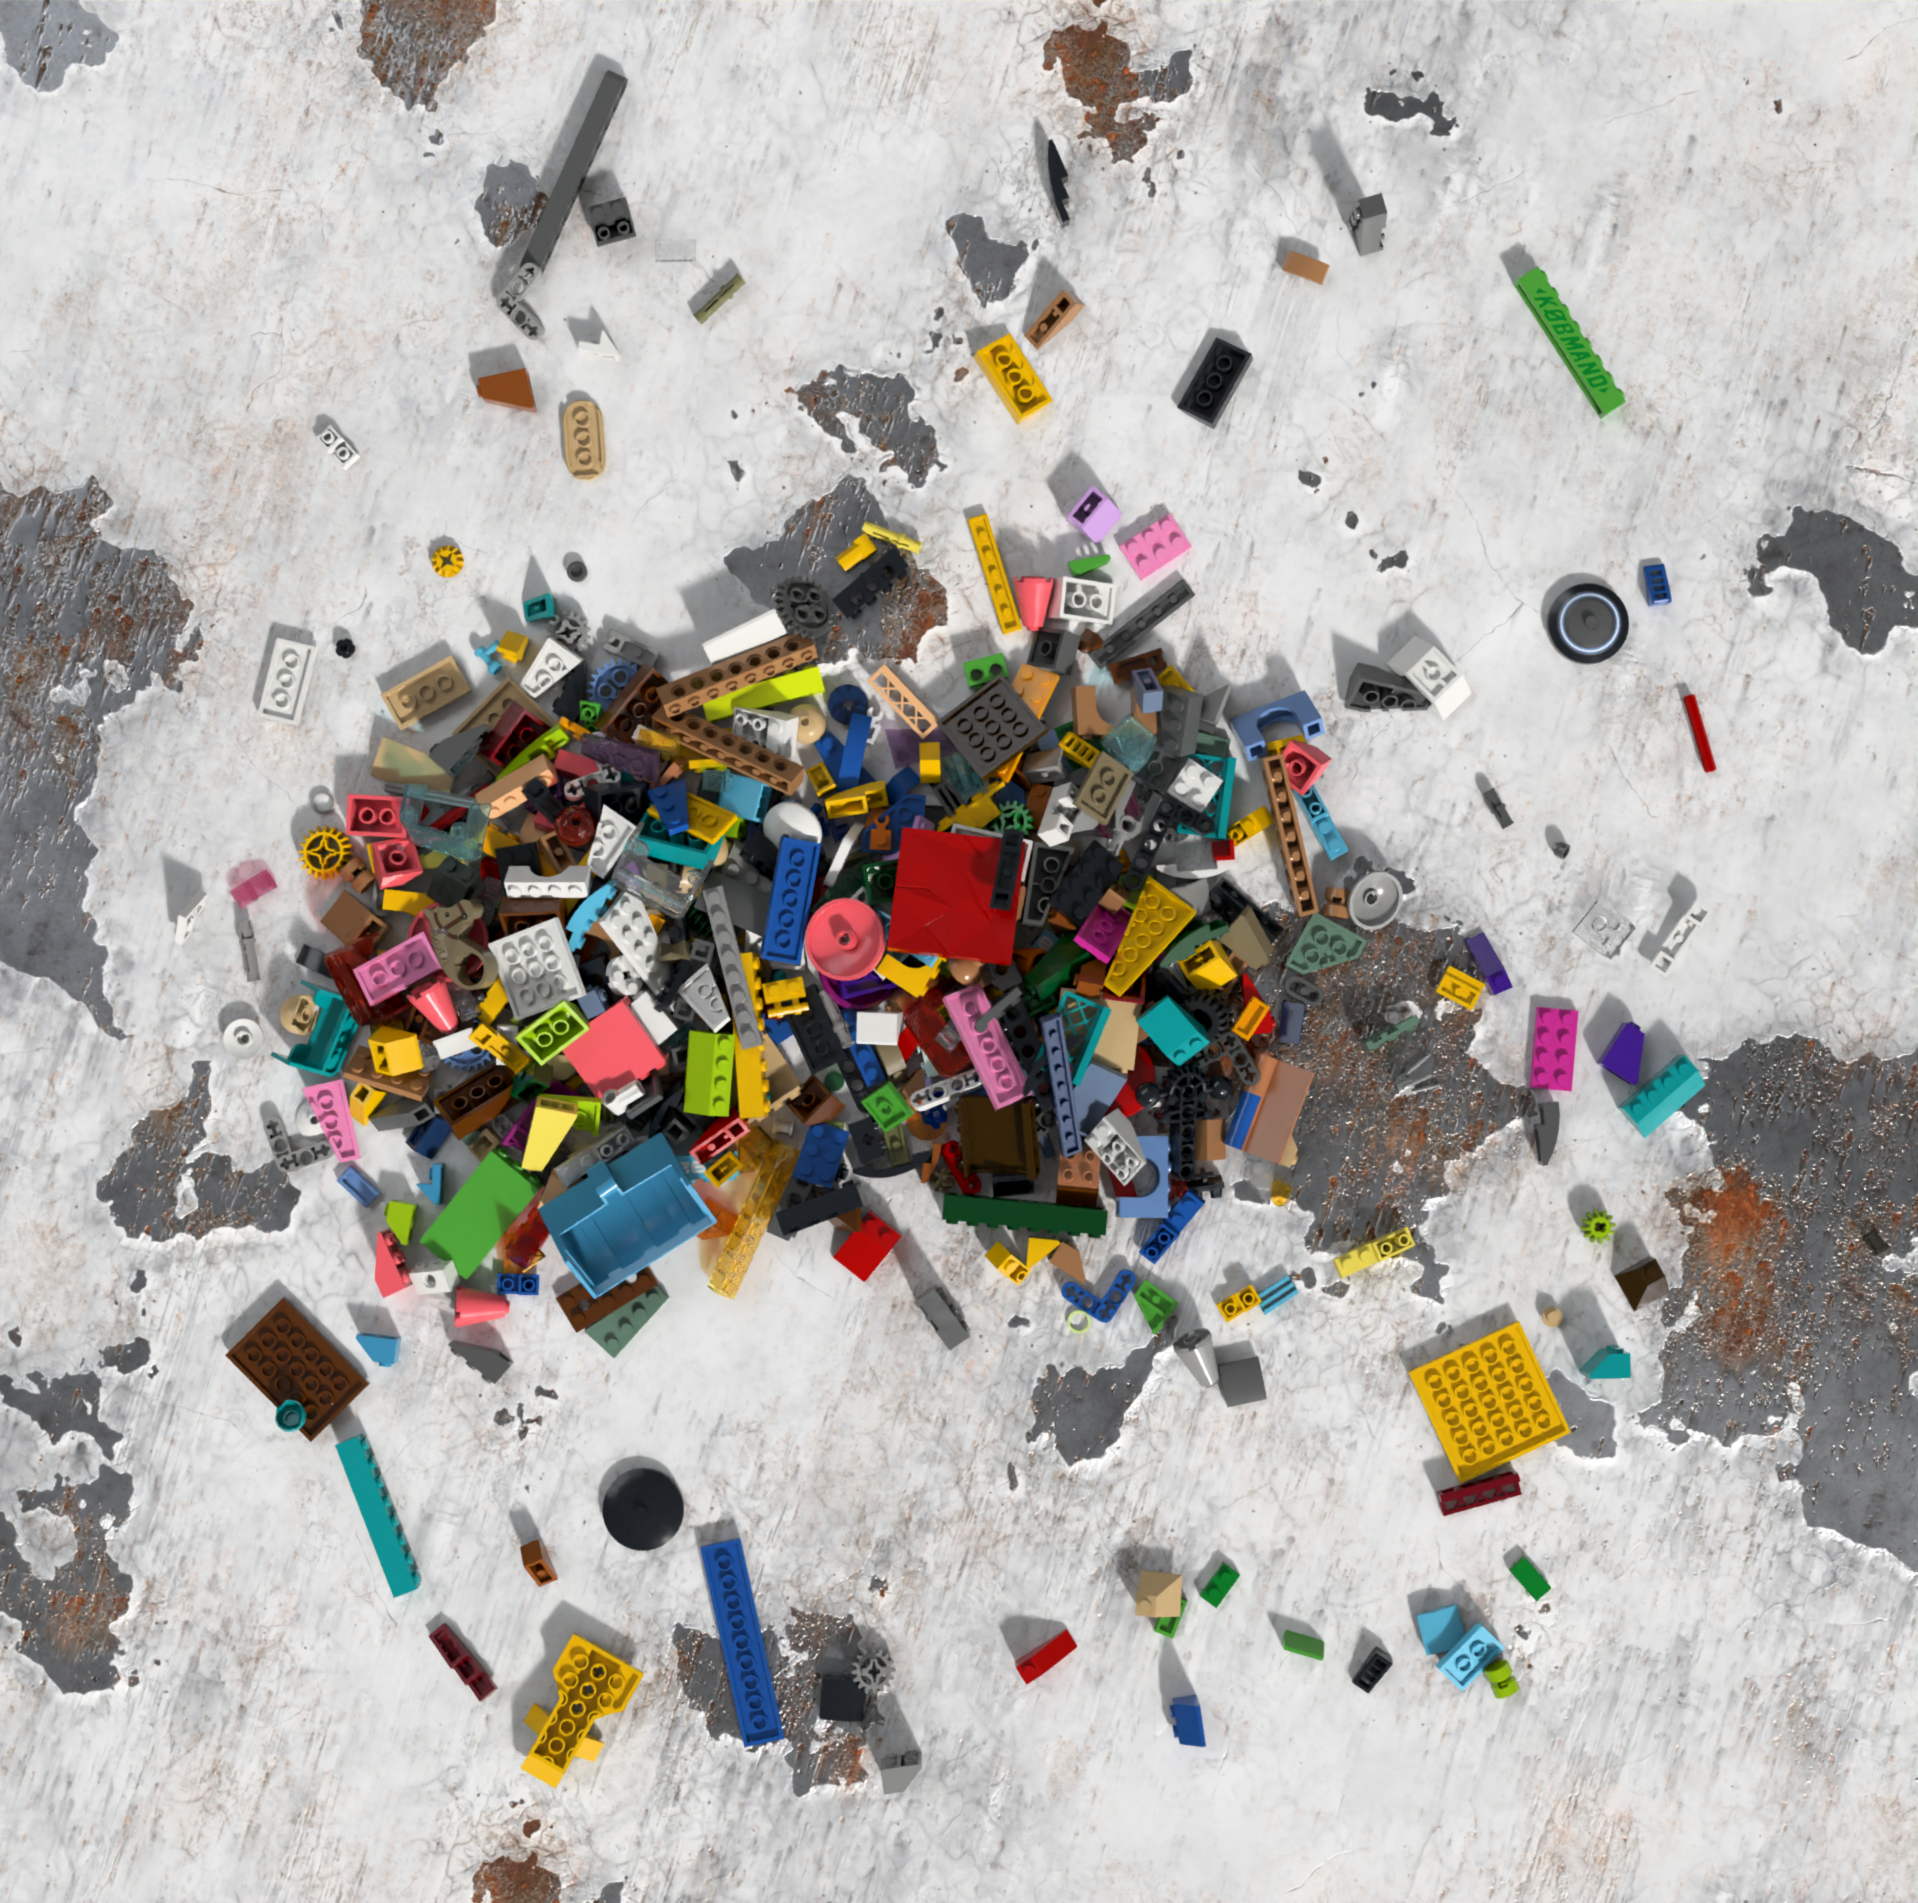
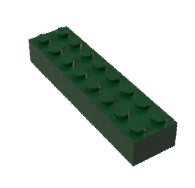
M948 1192L944 1194L942 1219L946 1220L947 1224H958V1221H964L968 1226H978L979 1223H984L988 1228H999V1225H1005L1009 1230H1019V1227H1025L1029 1232H1040V1229H1045L1049 1234H1060V1231H1066L1070 1236H1080V1233H1086L1090 1238H1101V1235H1106L1108 1210L1104 1207H1084L1055 1204L1053 1202Z

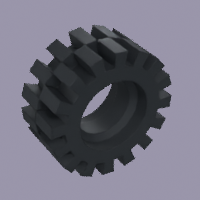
M656 1104L633 1119L628 1117L626 1124L641 1132L650 1120Z

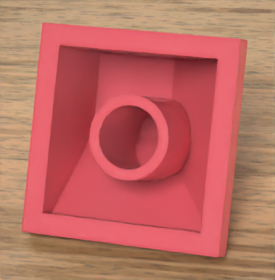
M1293 739L1290 740L1283 751L1290 786L1301 796L1317 781L1332 760L1318 747Z
M412 837L372 843L374 872L380 890L399 887L423 873Z

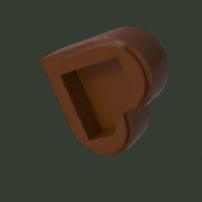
M1086 628L1080 636L1078 650L1081 653L1098 650L1103 644L1102 638L1097 633Z

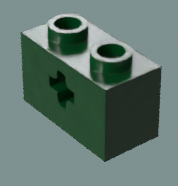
M533 1060L514 1076L510 1096L526 1104L530 1103L550 1087L554 1067L547 1063L541 1066L536 1060Z

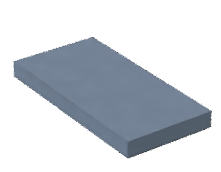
M1093 1059L1090 1060L1080 1086H1073L1080 1135L1085 1137L1101 1121L1128 1077Z

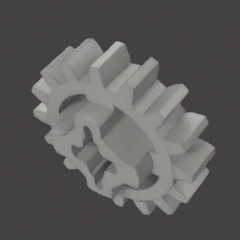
M565 611L562 612L561 618L555 615L556 621L550 620L549 622L552 628H547V631L551 633V635L547 636V639L552 636L557 641L564 640L568 646L567 648L576 653L575 650L583 652L581 647L583 645L588 647L585 641L586 639H591V636L587 634V632L591 631V628L585 627L588 622L586 620L581 621L582 616L580 614L575 617L573 611L570 612L569 616H567ZM570 621L577 622L580 625V627L572 626ZM562 623L561 628L558 631H556L558 626ZM568 629H570L573 632L570 634V638L564 635L567 634ZM581 636L580 641L576 644V640Z
M874 1648L870 1649V1653L864 1649L862 1657L858 1654L856 1655L858 1662H852L856 1669L851 1670L852 1674H856L853 1681H859L857 1687L860 1689L864 1686L865 1693H868L869 1689H871L872 1693L876 1694V1689L878 1688L881 1692H884L883 1686L890 1687L888 1680H894L891 1672H895L896 1669L890 1666L894 1661L887 1660L889 1654L885 1653L882 1655V1649L880 1648L877 1653H875ZM877 1657L882 1659L886 1666H880ZM868 1659V1663L861 1667L862 1663ZM874 1664V1667L878 1669V1671L875 1672L874 1676L872 1677V1674L868 1672V1670H871ZM885 1675L884 1679L878 1683V1679ZM861 1676H867L870 1684L865 1683Z

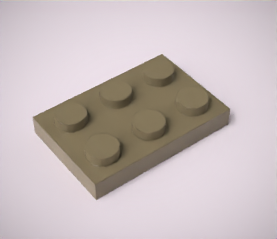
M1101 751L1094 760L1072 804L1101 825H1107L1134 773L1104 751Z

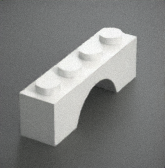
M509 866L504 880L508 898H588L593 884L590 866H569L562 873L550 877L535 875L529 866Z

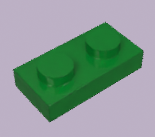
M1222 1562L1199 1594L1200 1597L1217 1608L1240 1574Z

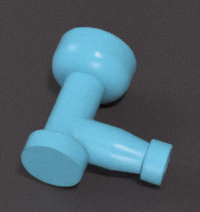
M497 639L487 648L480 646L474 652L477 657H480L489 666L488 672L492 676L496 675L504 666L501 661H494L490 657L500 643Z

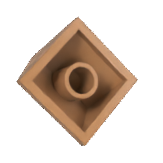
M1202 1119L1196 1121L1195 1160L1226 1159V1146L1224 1144L1225 1119Z

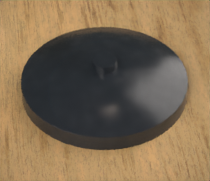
M637 1468L623 1473L611 1484L604 1497L602 1512L608 1532L618 1543L633 1550L648 1551L665 1545L675 1536L682 1524L685 1508L682 1493L673 1479L656 1469Z

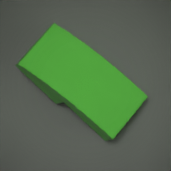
M581 700L580 720L584 721V728L591 733L601 732L594 726L603 715L601 704Z

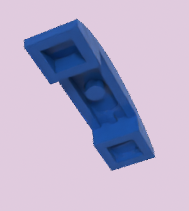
M852 713L837 782V793L857 787L859 784L861 767L873 717Z

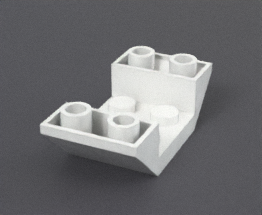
M1414 636L1386 663L1399 677L1405 675L1432 703L1429 708L1442 721L1471 694L1461 672L1434 645L1417 636Z

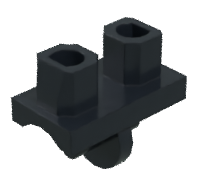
M1204 1167L1200 1168V1174L1194 1175V1179L1185 1181L1187 1190L1191 1189L1202 1199V1192L1210 1191L1211 1198L1222 1197V1188H1225L1222 1176H1214L1213 1171L1206 1173Z

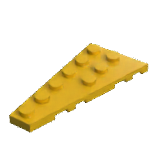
M1148 876L1114 961L1109 969L1104 986L1121 997L1192 920L1197 911L1152 877Z

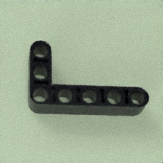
M1164 798L1159 803L1124 877L1123 885L1125 889L1133 892L1140 888L1171 822L1198 835L1206 836L1214 828L1213 819L1172 798ZM1170 804L1173 809L1172 812L1165 813L1162 810V805ZM1181 813H1189L1191 820L1188 822L1183 821L1180 817ZM1161 822L1164 825V830L1156 831L1153 824ZM1199 822H1208L1209 829H1200ZM1145 841H1154L1155 848L1153 850L1147 849ZM1139 858L1145 859L1147 866L1139 868L1136 860ZM1131 876L1136 877L1138 885L1130 886L1127 879Z

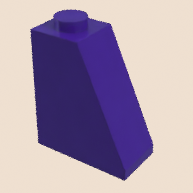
M1630 1021V1023H1622L1597 1061V1064L1629 1085L1636 1086L1645 1034L1640 1031V1026Z

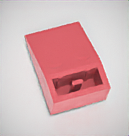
M390 1229L377 1233L375 1281L383 1298L413 1284L409 1275L411 1269H407L404 1262L406 1257L403 1251L398 1249L396 1244L398 1242L397 1237Z

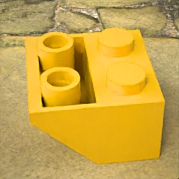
M1209 940L1195 949L1196 954L1189 956L1186 960L1177 961L1186 978L1197 990H1203L1204 988H1208L1209 991L1215 990L1238 976L1218 940Z
M382 1025L368 1039L376 1072L396 1076L424 1067L415 1033Z

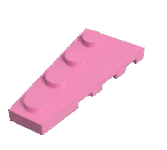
M343 1079L301 1088L339 1163L359 1159L360 1153Z

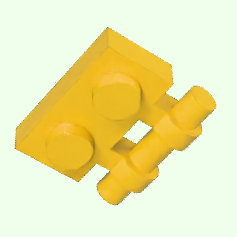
M802 976L762 984L765 1005L774 1004V1009L767 1010L768 1018H782L783 1015L792 1013L797 1015L801 1014L802 1011L809 1010L807 1002L799 1003L800 998L806 997ZM792 1000L791 1006H781L780 1002Z

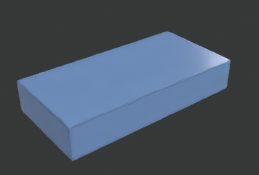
M352 1165L336 1180L365 1208H368L381 1194Z

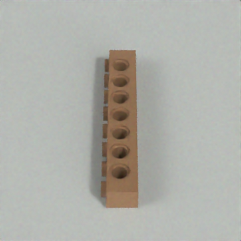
M800 632L797 635L792 633L655 689L666 716L669 718L818 658L812 639H808L807 636L801 638Z
M661 706L652 716L653 731L789 796L803 782V766L684 711L667 718Z
M1283 753L1261 757L1259 762L1294 914L1302 917L1318 913V904Z

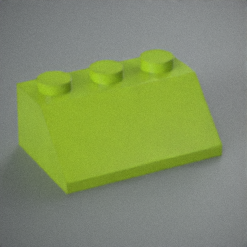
M563 999L515 1035V1039L542 1066L590 1030L589 1019L587 1020L585 1014L576 1004Z

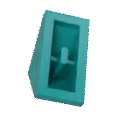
M550 593L523 602L526 622L553 619L557 615L555 599Z

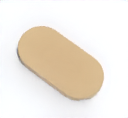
M576 400L567 407L562 417L565 462L567 469L575 478L582 481H591L598 478L606 467L604 419L602 412L594 403L589 400Z

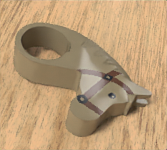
M469 899L461 900L452 907L438 905L435 909L424 908L423 913L430 921V935L435 954L446 975L455 984L466 990L485 989L491 986L498 975L497 960L489 950L469 938L473 921L480 918L483 914L484 908L481 902ZM473 954L481 959L484 966L483 977L477 984L468 977L465 965L468 962L469 956Z

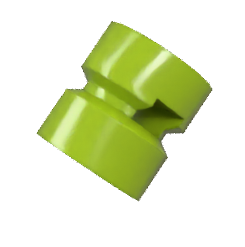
M1507 1660L1491 1663L1483 1670L1488 1682L1492 1683L1490 1687L1495 1698L1509 1697L1520 1689L1515 1676H1511L1513 1671Z

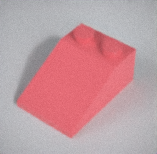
M348 794L346 835L407 838L409 797Z

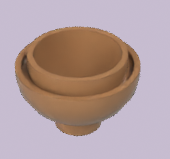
M948 958L949 969L958 982L971 987L981 980L984 972V962Z

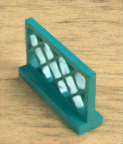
M1202 754L1187 755L1186 763L1189 758L1200 759L1204 765L1203 768H1206L1212 774L1214 773L1209 765L1214 761L1223 762L1222 771L1215 775L1218 777L1221 774L1223 782L1219 786V791L1211 798L1217 805L1216 811L1210 815L1206 809L1203 810L1211 818L1216 814L1213 833L1202 837L1225 840L1237 758H1223ZM1181 813L1180 815L1182 820H1184L1188 816L1191 818L1189 813H1187V815H1185L1184 817L1183 813ZM1201 821L1199 823L1200 829H1202L1200 825L1203 824L1205 821ZM1177 825L1176 833L1201 836L1187 829H1181L1182 827Z
M1065 990L1056 1012L1059 1011L1061 1013L1063 1008L1065 1013L1061 1015H1066L1070 1027L1065 1028L1064 1031L1072 1029L1073 1034L1077 1035L1074 1027L1084 1023L1088 1030L1087 1035L1083 1038L1082 1046L1080 1042L1078 1043L1079 1054L1070 1058L1067 1051L1068 1060L1072 1068L1070 1072L1072 1083L1080 1086L1109 1018L1111 1009ZM1067 996L1076 1000L1078 1008L1067 1012L1064 1004ZM1079 1001L1085 1003V1005L1081 1006ZM1089 1005L1097 1008L1095 1016L1086 1020L1082 1008ZM1080 1010L1084 1021L1073 1025L1069 1013ZM1043 1043L1036 1057L1035 1062L1044 1053ZM1043 1067L1041 1069L1042 1071L1048 1073V1069L1046 1067Z

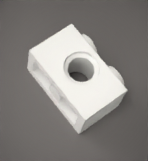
M441 1259L430 1263L422 1261L416 1264L415 1268L409 1273L417 1295L451 1292L461 1282L453 1260L444 1261Z

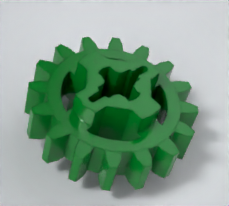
M1006 801L1005 807L999 804L1001 814L992 820L994 824L990 825V828L1000 834H1003L1004 829L1025 832L1024 836L1030 837L1031 834L1028 830L1034 829V826L1030 824V822L1034 821V818L1029 816L1032 812L1026 809L1027 806L1023 803L1019 805V802L1014 801L1012 805L1010 801ZM1011 820L1015 822L1013 826L1009 824Z

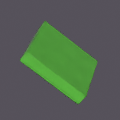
M888 1081L861 1100V1103L885 1133L915 1113L891 1081Z

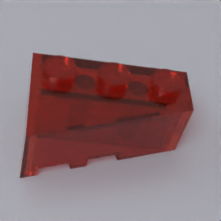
M536 1207L531 1209L527 1216L528 1220L520 1225L516 1236L505 1247L507 1250L505 1258L527 1270L550 1236Z

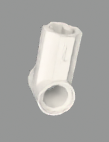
M636 1079L617 1091L614 1089L607 1090L603 1094L601 1102L615 1115H621L626 1111L628 1104L646 1093L641 1082Z

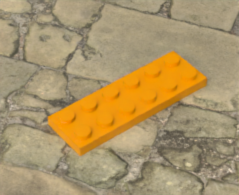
M1022 663L1011 686L1038 719H1040L1058 683L1059 676L1058 674ZM1023 752L990 777L1009 783Z

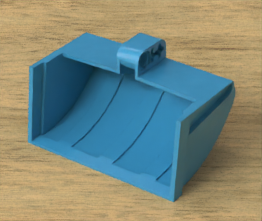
M662 1132L657 1133L609 1164L604 1159L585 1170L588 1175L587 1178L538 1209L565 1264L594 1299L718 1222L691 1183Z

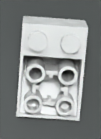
M734 707L732 733L787 759L795 756L799 716L778 711Z
M1118 1108L1106 1115L1084 1139L1124 1186L1147 1162L1132 1123Z

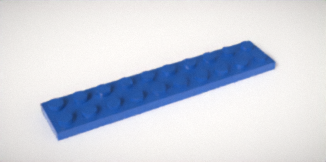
M741 1537L703 1545L700 1549L744 1748L784 1739L785 1735Z

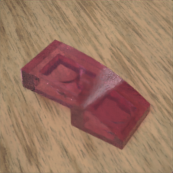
M266 869L230 891V894L239 908L243 909L259 900L261 896L276 889L277 885Z

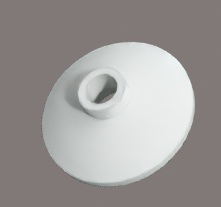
M250 1019L235 1020L225 1029L223 1035L224 1047L235 1058H252L263 1047V1031L256 1022ZM244 1035H247L249 1037L247 1043L243 1041Z
M306 1102L297 1112L296 1124L298 1130L308 1139H325L326 1136L319 1122L316 1124L312 1123L311 1119L315 1114L309 1103Z

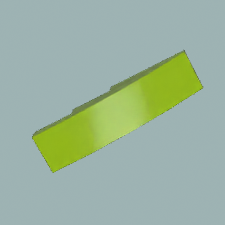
M559 724L555 725L526 747L496 778V782L542 754L551 760L556 756L555 750L571 741L570 735Z

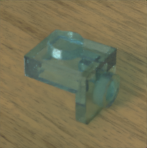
M704 769L702 771V791L726 793L729 787L733 785V775H730L729 769L724 771Z

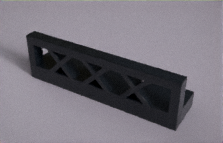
M1223 876L1209 891V897L1216 894L1221 899V903H1215L1210 899L1211 908L1229 924L1237 917L1230 916L1227 913V908L1233 909L1236 912V916H1238L1248 905L1254 912L1271 944L1284 930Z

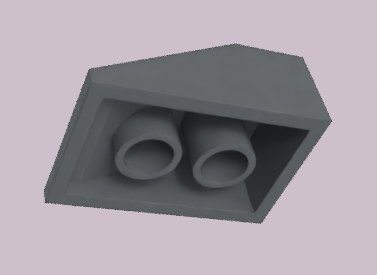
M483 723L442 740L439 744L433 745L428 757L454 779L478 752V749L491 733V729Z

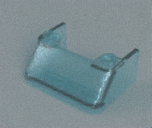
M405 784L399 819L412 843L464 861H477L482 855L492 804H470L466 823H454L451 826L450 833L420 824L428 784Z

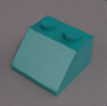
M1606 1345V1348H1600L1580 1368V1374L1589 1379L1631 1378L1630 1353L1624 1351V1348H1620L1618 1345Z

